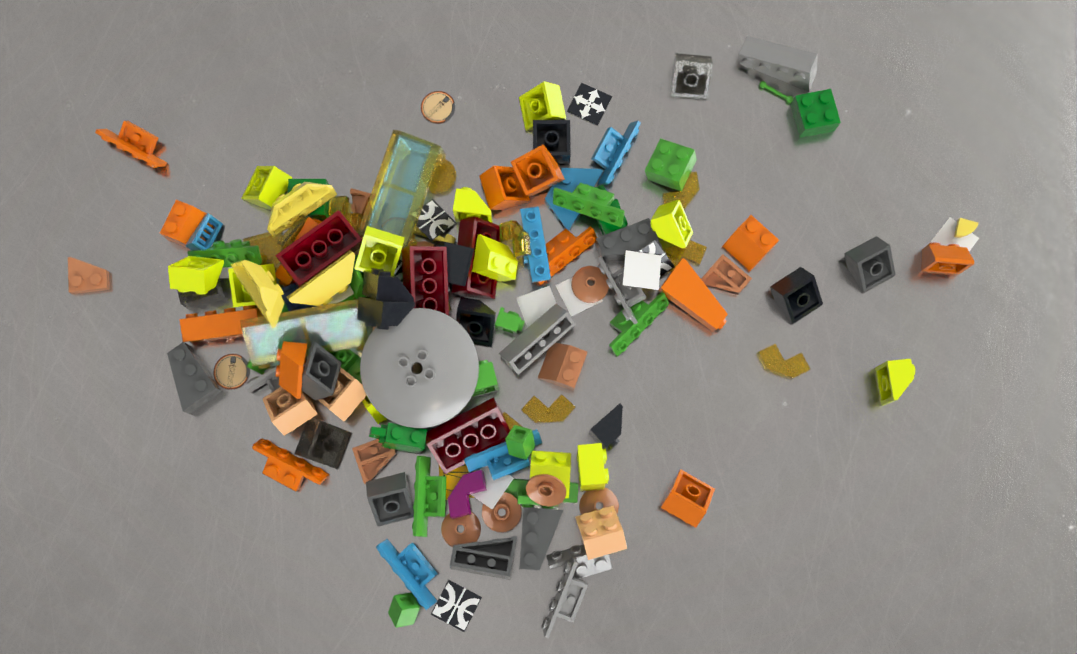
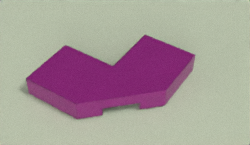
M484 471L471 472L461 477L448 497L450 518L455 519L471 514L468 495L487 490Z

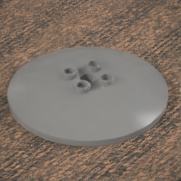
M413 308L398 326H389L388 330L377 329L376 327L373 330L362 352L360 374L368 399L384 417L402 426L427 428L452 419L468 404L478 382L479 359L473 340L464 327L455 319L436 310ZM416 362L421 363L423 366L420 374H416L413 371V365Z

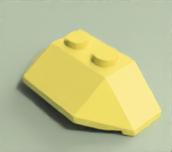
M311 182L295 185L292 191L286 195L279 196L272 204L267 230L275 238L335 197L337 193L332 185Z
M349 250L288 295L287 299L291 303L314 306L327 305L333 300L332 296L336 293L341 294L349 288L348 284L352 280L355 260L354 252Z
M247 260L231 264L237 278L272 329L276 327L284 306L281 296L284 293L279 284L274 285L273 282L275 280L269 271L265 272L258 264Z

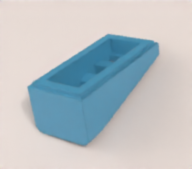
M207 213L189 238L186 247L191 251L208 249L212 246L223 223ZM207 223H210V224H211L212 226H214L215 228H214V229L211 228L210 226L207 225Z

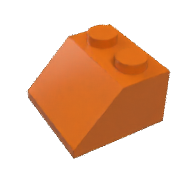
M541 145L511 161L526 196H534L565 180L558 163L545 145Z
M492 166L479 175L490 210H505L530 202V198L525 195L513 167Z
M176 200L160 234L167 240L186 247L189 238L207 213L192 205ZM207 223V225L210 226L211 228L214 227V226H212L210 223Z
M750 215L724 243L722 248L750 272L775 247L779 239Z
M933 242L922 249L921 271L960 274L974 265V259L967 247H960L958 244L944 246Z
M283 341L282 348L277 350V360L280 361V365L276 367V377H279V386L296 399H301L302 375L306 365L307 344Z
M680 469L661 508L696 528L708 510L715 488Z

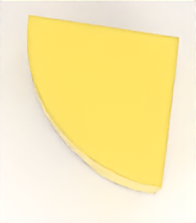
M959 218L954 237L961 238L971 234L977 228L978 222Z

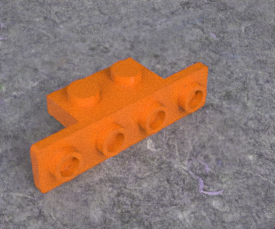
M123 121L119 135L108 129H96L95 133L100 135L102 140L116 144L118 149L132 153L134 158L146 161L148 166L153 168L166 166L167 162L153 155L158 137L130 121Z
M589 227L577 237L565 228L545 244L551 277L596 242L597 236L592 227ZM539 281L538 283L542 285L545 281Z
M261 438L252 446L253 450L268 457L262 474L294 491L300 489L304 477L320 485L329 475L320 467L313 466L306 462L305 459L289 453L288 450L272 444L269 440Z

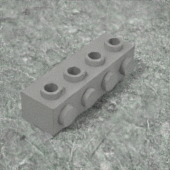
M555 304L499 352V355L519 375L576 324L565 309Z

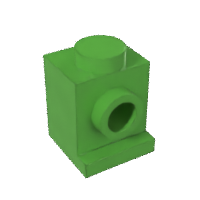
M501 307L495 322V329L517 336L519 331L522 332L525 320H522L516 312L509 311L506 313L505 308Z

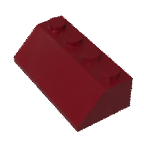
M338 210L275 256L296 285L301 287L349 250L356 252L360 249L362 238Z
M476 216L460 220L457 245L474 248L466 285L453 284L452 293L464 297L495 299L497 280L472 272L477 236L481 234L501 243L502 226Z
M409 246L402 248L403 285L414 298V308L432 309L449 316L447 247Z
M493 397L428 431L426 444L444 474H447L464 465V459L472 454H477L492 446L506 442L505 438L511 429Z

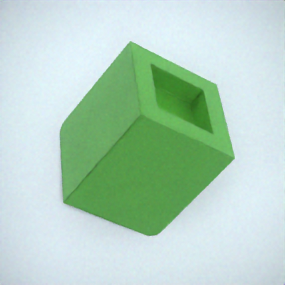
M514 425L505 438L508 452L511 456L527 460L535 448L532 429Z
M412 592L394 595L388 614L396 628L413 625L420 606Z

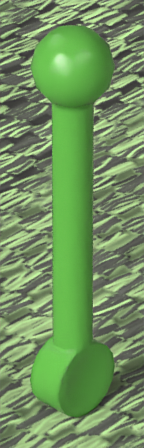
M761 81L759 84L761 88H766L784 98L788 104H791L794 99L792 96H786L768 86L765 81Z

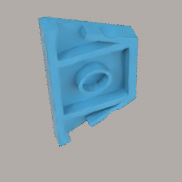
M562 168L561 172L565 180L550 188L545 197V202L568 231L571 230L580 213L554 205L553 189L556 187L573 193L579 183L595 187L603 174V170Z

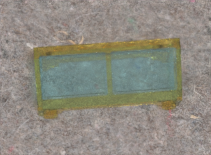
M393 130L358 230V235L362 239L367 226L405 237L402 248L417 246V240L413 234L436 167L439 168L446 160V154L441 146L405 132Z
M359 299L283 312L280 314L278 323L273 329L264 316L240 320L252 366H258L259 369L271 367L270 363L280 362L277 360V350L282 348L283 341L306 343L307 356L309 355L312 342H316L328 352L356 348V351L363 350L370 334L368 326H365V322L357 321Z

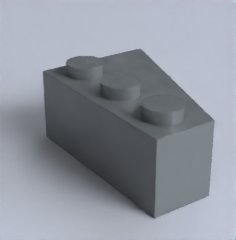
M649 218L598 237L595 242L599 255L605 261L625 260L626 250L638 252L655 240L662 248L655 231L651 228Z
M182 342L167 353L183 412L193 413L222 392L190 345Z
M523 507L519 569L540 570L563 510Z
M517 536L453 545L450 569L510 580Z

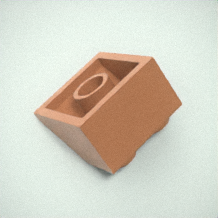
M554 343L547 351L538 379L574 391L588 352L571 345Z

